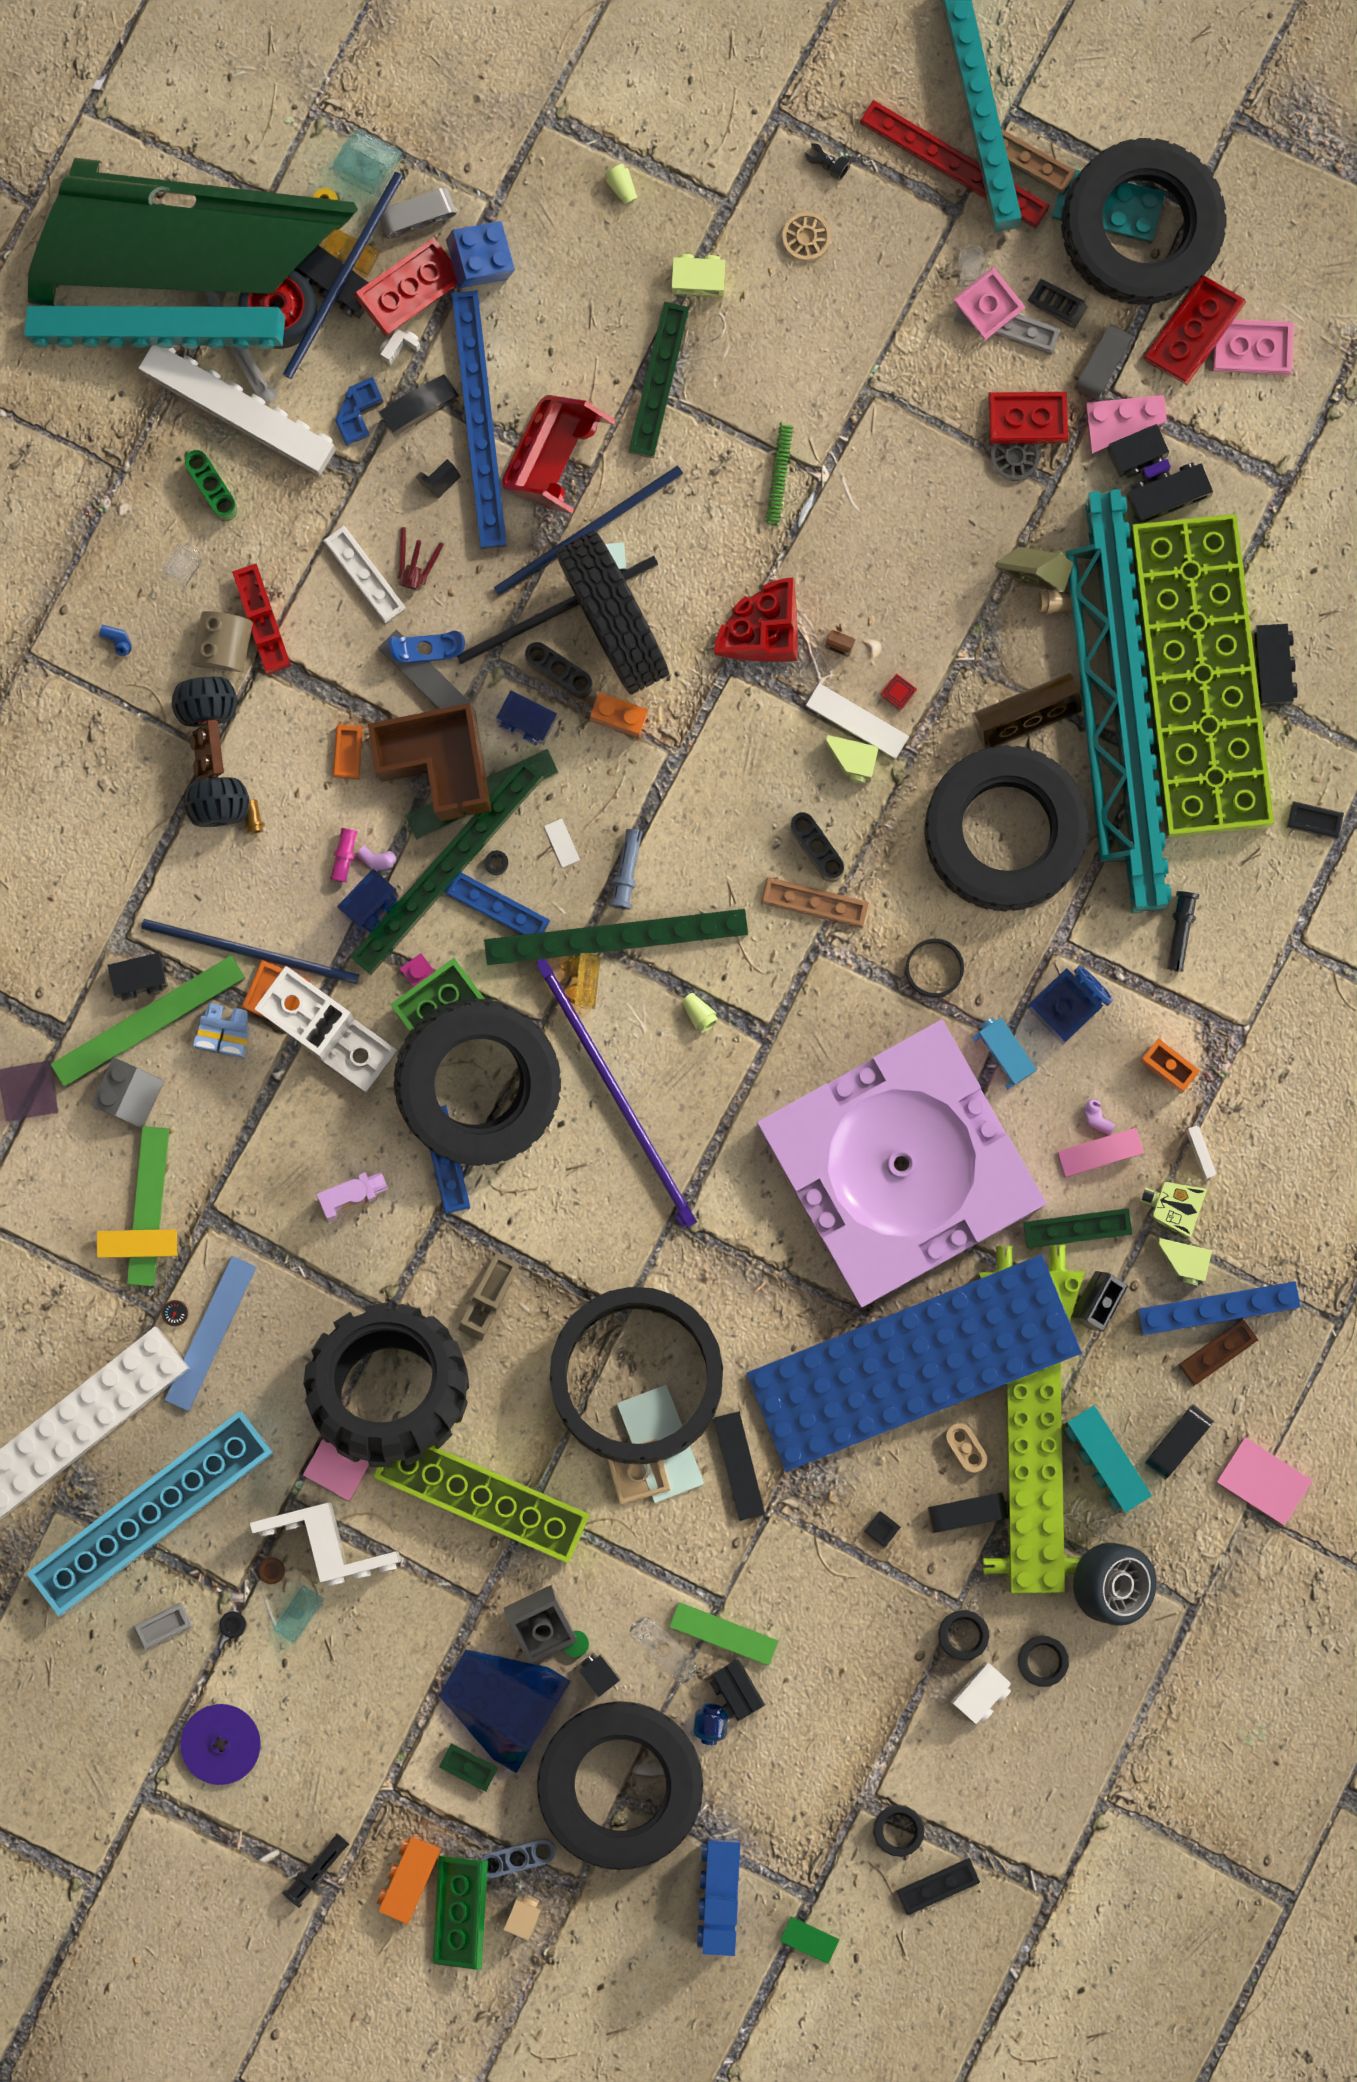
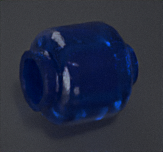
M703 1704L702 1708L698 1709L694 1715V1735L701 1739L702 1744L716 1745L717 1741L724 1740L727 1736L728 1714L721 1705Z

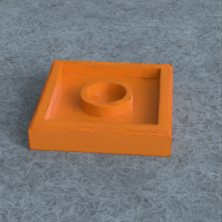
M261 960L241 1009L267 1019L257 1012L255 1007L280 975L283 968ZM290 996L285 1000V1008L287 1010L293 1011L299 1007L300 1001L297 997Z

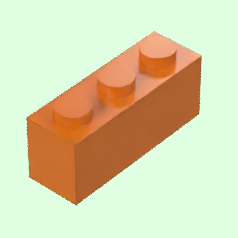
M413 1835L410 1841L404 1840L398 1853L403 1855L399 1865L393 1864L388 1879L392 1880L388 1890L382 1889L377 1900V1904L381 1905L379 1912L409 1924L442 1848Z

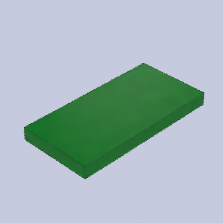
M439 1856L433 1964L474 1970L482 1969L487 1860Z

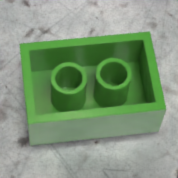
M453 958L390 1005L410 1032L424 1016H428L431 1011L440 1006H445L447 1003L458 1000L485 998L456 959Z

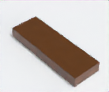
M1241 1319L1182 1361L1178 1366L1191 1384L1195 1386L1257 1342L1258 1338L1245 1320Z

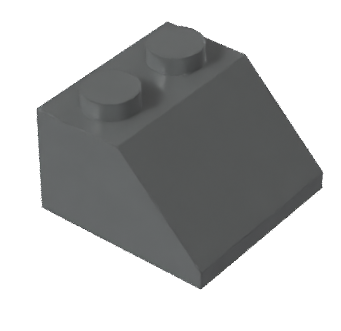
M113 1057L91 1105L98 1110L142 1129L159 1095L164 1080Z
M552 1585L504 1607L507 1622L529 1664L578 1641Z

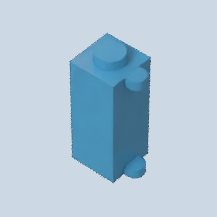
M993 1017L980 1025L982 1030L972 1037L975 1042L979 1039L983 1041L1010 1081L1005 1085L1007 1090L1037 1070L1002 1018L996 1021Z

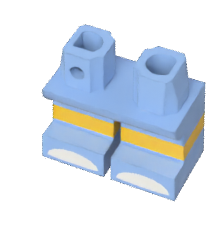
M209 1003L205 1016L201 1015L198 1033L193 1046L196 1049L214 1053L220 1052L224 1055L245 1059L250 1027L247 1025L248 1012L233 1008L231 1021L221 1020L224 1006Z

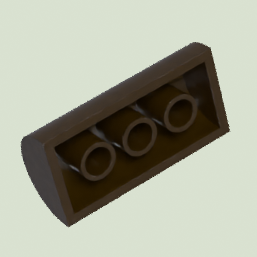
M1067 673L973 712V722L984 749L1003 745L1082 712L1081 692L1073 676Z

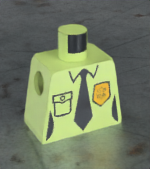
M1164 1182L1160 1192L1144 1188L1140 1203L1154 1207L1151 1215L1152 1220L1185 1238H1190L1207 1189Z

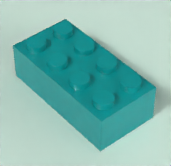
M1095 1405L1090 1406L1063 1423L1066 1427L1063 1430L1066 1438L1071 1444L1076 1443L1081 1450L1077 1453L1085 1467L1090 1465L1095 1472L1092 1478L1099 1489L1105 1488L1109 1497L1106 1500L1114 1512L1119 1510L1121 1514L1126 1513L1152 1496Z

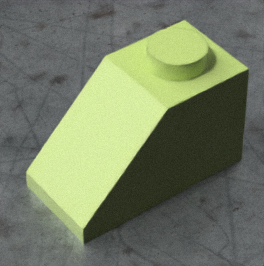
M828 735L826 745L846 776H850V780L853 782L864 784L866 780L871 781L879 747Z
M1161 1238L1158 1239L1157 1246L1175 1275L1183 1278L1182 1283L1198 1286V1282H1205L1212 1250Z

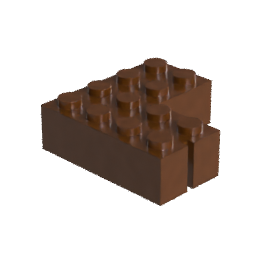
M470 703L368 724L375 774L382 782L428 773L434 813L440 821L464 817L463 811H466L468 815L492 811L476 711Z

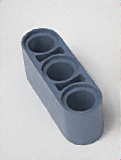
M538 1839L489 1852L481 1860L488 1858L498 1860L499 1869L495 1872L487 1871L488 1878H495L551 1862L555 1856L556 1847L549 1839ZM547 1844L551 1848V1855L545 1859L540 1858L536 1853L538 1845ZM521 1851L525 1855V1862L522 1865H514L510 1860L512 1852Z

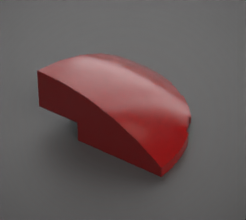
M790 577L772 581L763 585L762 590L750 598L747 596L742 598L732 608L733 614L726 625H721L717 634L714 654L717 656L761 662L798 661V623L794 578Z

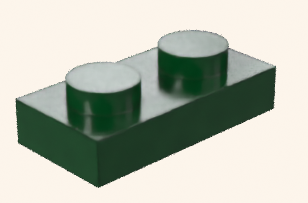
M453 1743L450 1744L439 1765V1768L485 1792L498 1770L497 1766Z

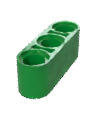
M200 450L190 451L185 457L186 468L214 514L222 521L234 519L238 512L235 500L207 455ZM202 459L204 460V465L200 469L191 468L193 460ZM210 480L218 482L217 488L213 491H208L204 488L205 484ZM223 502L232 504L231 509L226 513L218 510L219 505Z

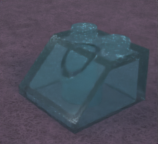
M357 129L344 143L332 165L333 174L380 198L404 153Z

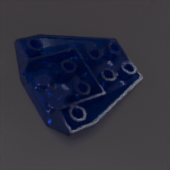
M466 1649L438 1696L494 1761L517 1774L571 1680L546 1666L529 1664L523 1661Z

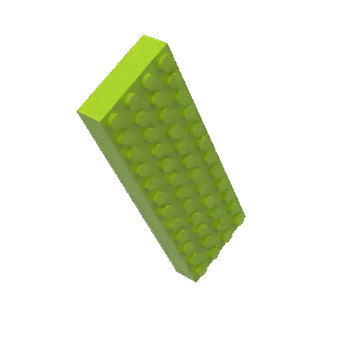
M1237 514L1134 524L1131 527L1130 536L1166 839L1271 828L1274 824Z

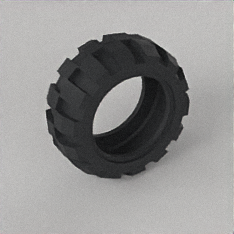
M385 1303L365 1306V1313L353 1317L352 1313L349 1312L333 1322L335 1329L329 1335L322 1333L311 1349L313 1359L305 1365L303 1381L306 1389L305 1401L315 1427L325 1442L331 1443L340 1455L353 1462H358L360 1459L366 1460L370 1467L390 1468L393 1461L404 1460L405 1464L408 1465L424 1459L423 1452L434 1446L436 1449H439L453 1435L451 1428L454 1423L462 1421L468 1404L466 1399V1391L469 1389L467 1367L457 1341L453 1340L448 1328L434 1316L425 1317L419 1308L405 1304H398L397 1309H387ZM390 1348L403 1349L417 1354L432 1368V1380L426 1397L415 1410L400 1419L389 1422L367 1421L355 1416L342 1405L341 1395L346 1376L359 1360L370 1353Z

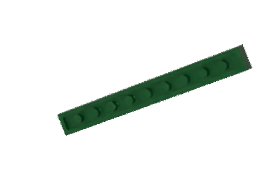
M523 759L490 796L492 811L475 814L350 957L372 975L544 777Z
M745 909L484 939L486 963L489 966L748 935Z

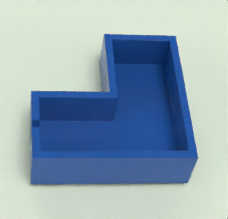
M708 1838V1844H702V1862H707L706 1871H701L700 1889H705V1898H699L698 1916L699 1920H703V1925H698L697 1947L702 1948V1954L735 1956L740 1840Z

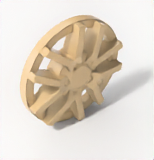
M798 213L791 217L784 226L782 234L783 244L793 258L805 261L820 258L830 245L831 231L829 225L821 216L815 213ZM804 217L803 226L795 222V220ZM808 217L814 218L812 227L806 225ZM819 221L824 228L815 229L817 222ZM793 225L798 229L797 233L789 230V226ZM826 233L827 238H817V234ZM787 234L794 237L789 243L787 242ZM798 242L800 246L793 251L790 247ZM817 243H825L821 251ZM813 246L817 253L810 255L808 247ZM803 248H805V252H806V255H807V256H803V255H800V254H798V253H799Z

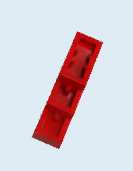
M257 563L232 571L247 619L253 622L251 630L266 675L291 667Z

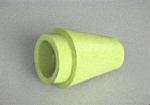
M623 164L605 173L607 177L605 181L619 199L622 200L624 205L637 198L628 168L625 169Z
M694 993L689 994L682 1000L681 1003L696 1030L699 1029L704 1033L718 1022L716 1012L695 996Z

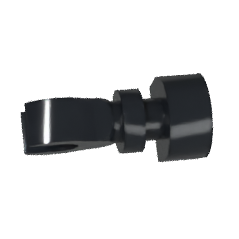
M812 143L811 148L819 153L815 157L805 153L807 161L812 164L823 165V169L831 170V177L838 181L842 180L851 167V160L841 156L835 161V157L824 153L819 144Z

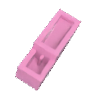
M1133 1128L1059 1151L1058 1155L1064 1175L1068 1177L1136 1157L1144 1152L1137 1128Z

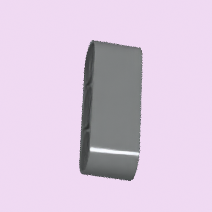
M441 188L388 206L380 222L386 238L390 239L450 219L457 212L448 188Z

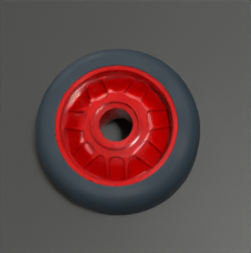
M293 271L272 294L240 292L238 307H270L276 301L284 302V306L280 309L285 315L283 346H274L273 349H284L299 344L318 311L316 297L311 285L296 271Z

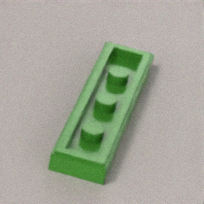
M680 1602L670 1624V1627L768 1666L778 1644L776 1639Z

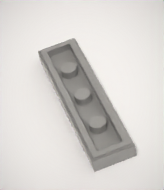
M958 308L954 321L974 328ZM1017 314L993 335L1052 355L1061 329Z

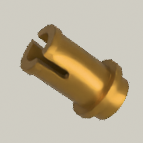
M256 799L249 801V810L245 817L246 825H244V829L247 830L248 834L260 833L263 831V826H265V823L261 822L258 800Z

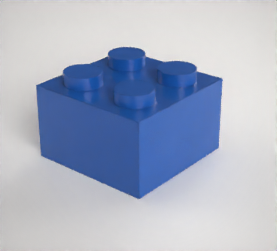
M502 221L453 229L446 238L459 289L508 280L515 271Z

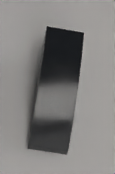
M445 374L389 404L379 411V416L391 434L396 437L413 424H419L459 397V394Z

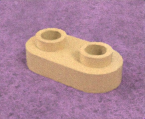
M962 1423L952 1425L947 1430L946 1441L962 1467L971 1473L984 1469L987 1464V1455L972 1430ZM956 1432L964 1434L962 1442H957L954 1439ZM971 1454H975L978 1457V1462L975 1465L969 1463L968 1458Z

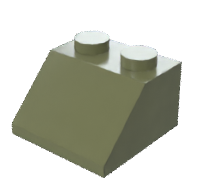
M1030 545L1029 548H1016L998 560L995 568L1021 585L1064 592L1074 563L1067 559L1065 553L1060 550L1051 549L1050 552H1047L1040 547Z

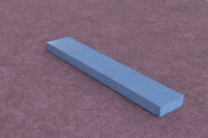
M234 1256L231 1257L185 1355L184 1362L190 1370L172 1383L165 1401L190 1411L257 1268L256 1266Z

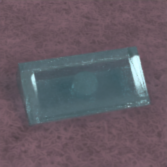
M303 1584L274 1627V1630L296 1644L325 1601V1598Z

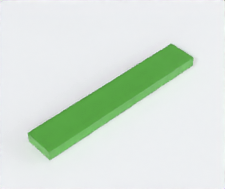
M147 1126L142 1128L133 1230H160L169 1128ZM130 1257L127 1284L155 1287L157 1257Z

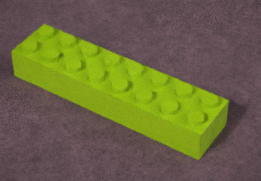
M434 1446L423 1452L424 1459L408 1465L405 1464L404 1460L393 1461L390 1468L377 1467L373 1478L568 1564L590 1517V1514L445 1450L436 1449Z

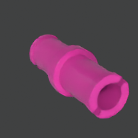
M341 828L337 851L334 850L333 856L336 857L332 875L330 876L331 880L347 883L350 862L354 860L355 856L352 853L358 831Z

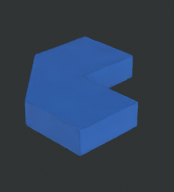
M373 377L348 388L343 405L335 420L346 446L370 436L360 412L384 402Z

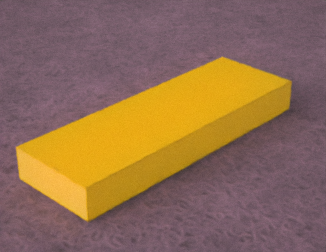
M177 1229L97 1231V1258L178 1256Z

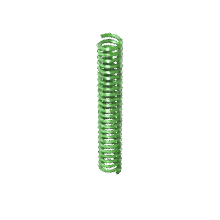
M782 422L779 423L780 430L778 431V443H776L777 451H775L776 459H774L775 463L773 464L775 467H773L774 471L772 472L774 475H772L773 479L771 480L773 483H771L772 487L769 492L771 494L768 500L770 503L768 504V515L765 520L773 526H779V524L769 521L780 522L781 520L777 518L782 517L778 514H781L782 512L779 510L783 509L780 507L783 505L781 502L784 501L781 498L784 497L782 494L785 493L783 490L786 483L784 482L787 481L785 478L787 477L786 473L788 472L786 470L789 463L781 461H789L788 458L783 457H790L789 454L784 453H790V450L785 449H791L790 446L786 445L792 444L787 442L792 441L788 437L793 436L788 433H793V430L789 429H794L793 426L782 425Z

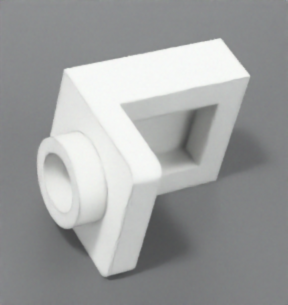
M397 328L391 339L387 337L380 347L382 361L391 366L404 345L418 352L420 349V343L417 341L418 337L408 330L402 332Z

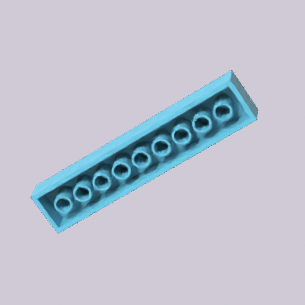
M239 1410L26 1574L56 1614L63 1616L271 1457L274 1451L246 1414Z

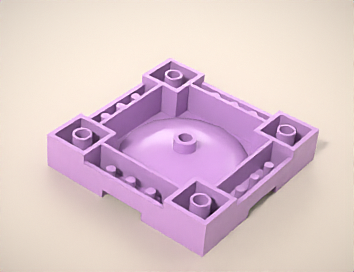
M943 1019L757 1122L760 1133L788 1179L859 1309L868 1306L1047 1204L1011 1139L1005 1133L984 1096L981 1086ZM897 1158L906 1159L908 1169L903 1172L896 1170L894 1160Z

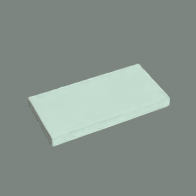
M667 1385L617 1403L632 1443L640 1444L654 1439L658 1441L675 1433L682 1427ZM690 1446L686 1450L663 1460L671 1490L653 1495L652 1497L656 1503L704 1484ZM640 1464L643 1474L645 1476L646 1470L644 1466ZM646 1464L649 1469L646 1481L651 1491L657 1489L658 1485L650 1464Z

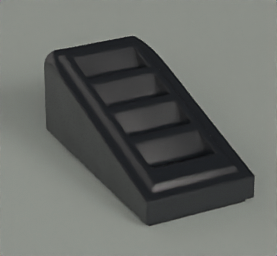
M1043 279L1039 280L1028 299L1029 303L1074 329L1087 310L1084 300ZM1047 289L1049 292L1042 302L1039 299ZM1056 294L1058 297L1051 307L1049 304ZM1066 300L1067 303L1064 306L1063 310L1059 311V308L1062 305L1063 301ZM1075 306L1074 309H1073V311L1071 312V314H1070V316H1069V315H1068L1069 312L1071 311L1072 307Z

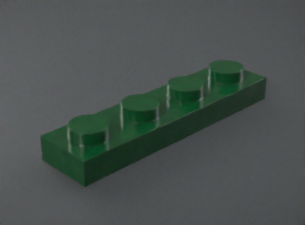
M1129 1208L1023 1222L1027 1249L1132 1235Z

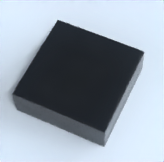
M879 1511L864 1532L885 1548L901 1526Z

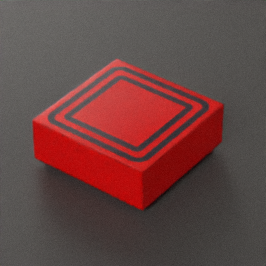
M896 673L880 695L901 711L916 693L917 688Z

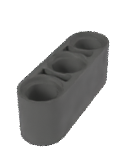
M1110 324L1074 389L1098 401L1133 336Z

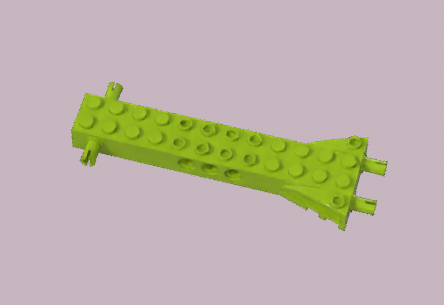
M1050 1245V1269L1048 1270L1070 1321L1085 1271H1068L1065 1261L1066 1245L1058 1246V1256L1057 1245ZM996 1246L997 1270H994V1272H979L977 1274L978 1278L981 1279L1013 1266V1246L1005 1247V1257L1003 1246ZM1060 1362L1006 1384L1009 1555H1007V1558H983V1565H994L993 1568H983V1575L1007 1574L1009 1577V1593L1065 1592V1576H1067V1573H1075L1076 1567L1082 1558L1066 1557L1064 1555Z

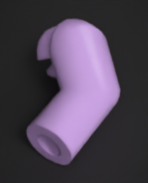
M365 845L356 853L374 871L388 870L396 862V856L393 852L386 851L382 854H373Z
M1089 1100L1084 1106L1087 1124L1096 1130L1111 1135L1115 1123L1102 1117L1101 1103L1098 1100Z

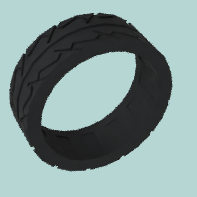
M626 1287L608 1291L591 1299V1301L585 1303L569 1318L557 1337L551 1355L550 1384L555 1407L565 1427L581 1445L600 1457L618 1463L649 1464L659 1460H666L686 1450L702 1436L712 1421L722 1395L723 1363L719 1344L708 1323L692 1306L680 1298L654 1288ZM629 1309L651 1310L662 1313L679 1322L695 1339L706 1364L707 1381L705 1393L698 1409L690 1420L675 1433L661 1440L644 1444L623 1443L612 1440L593 1430L581 1418L573 1406L567 1385L569 1360L575 1345L585 1331L598 1320L612 1313Z

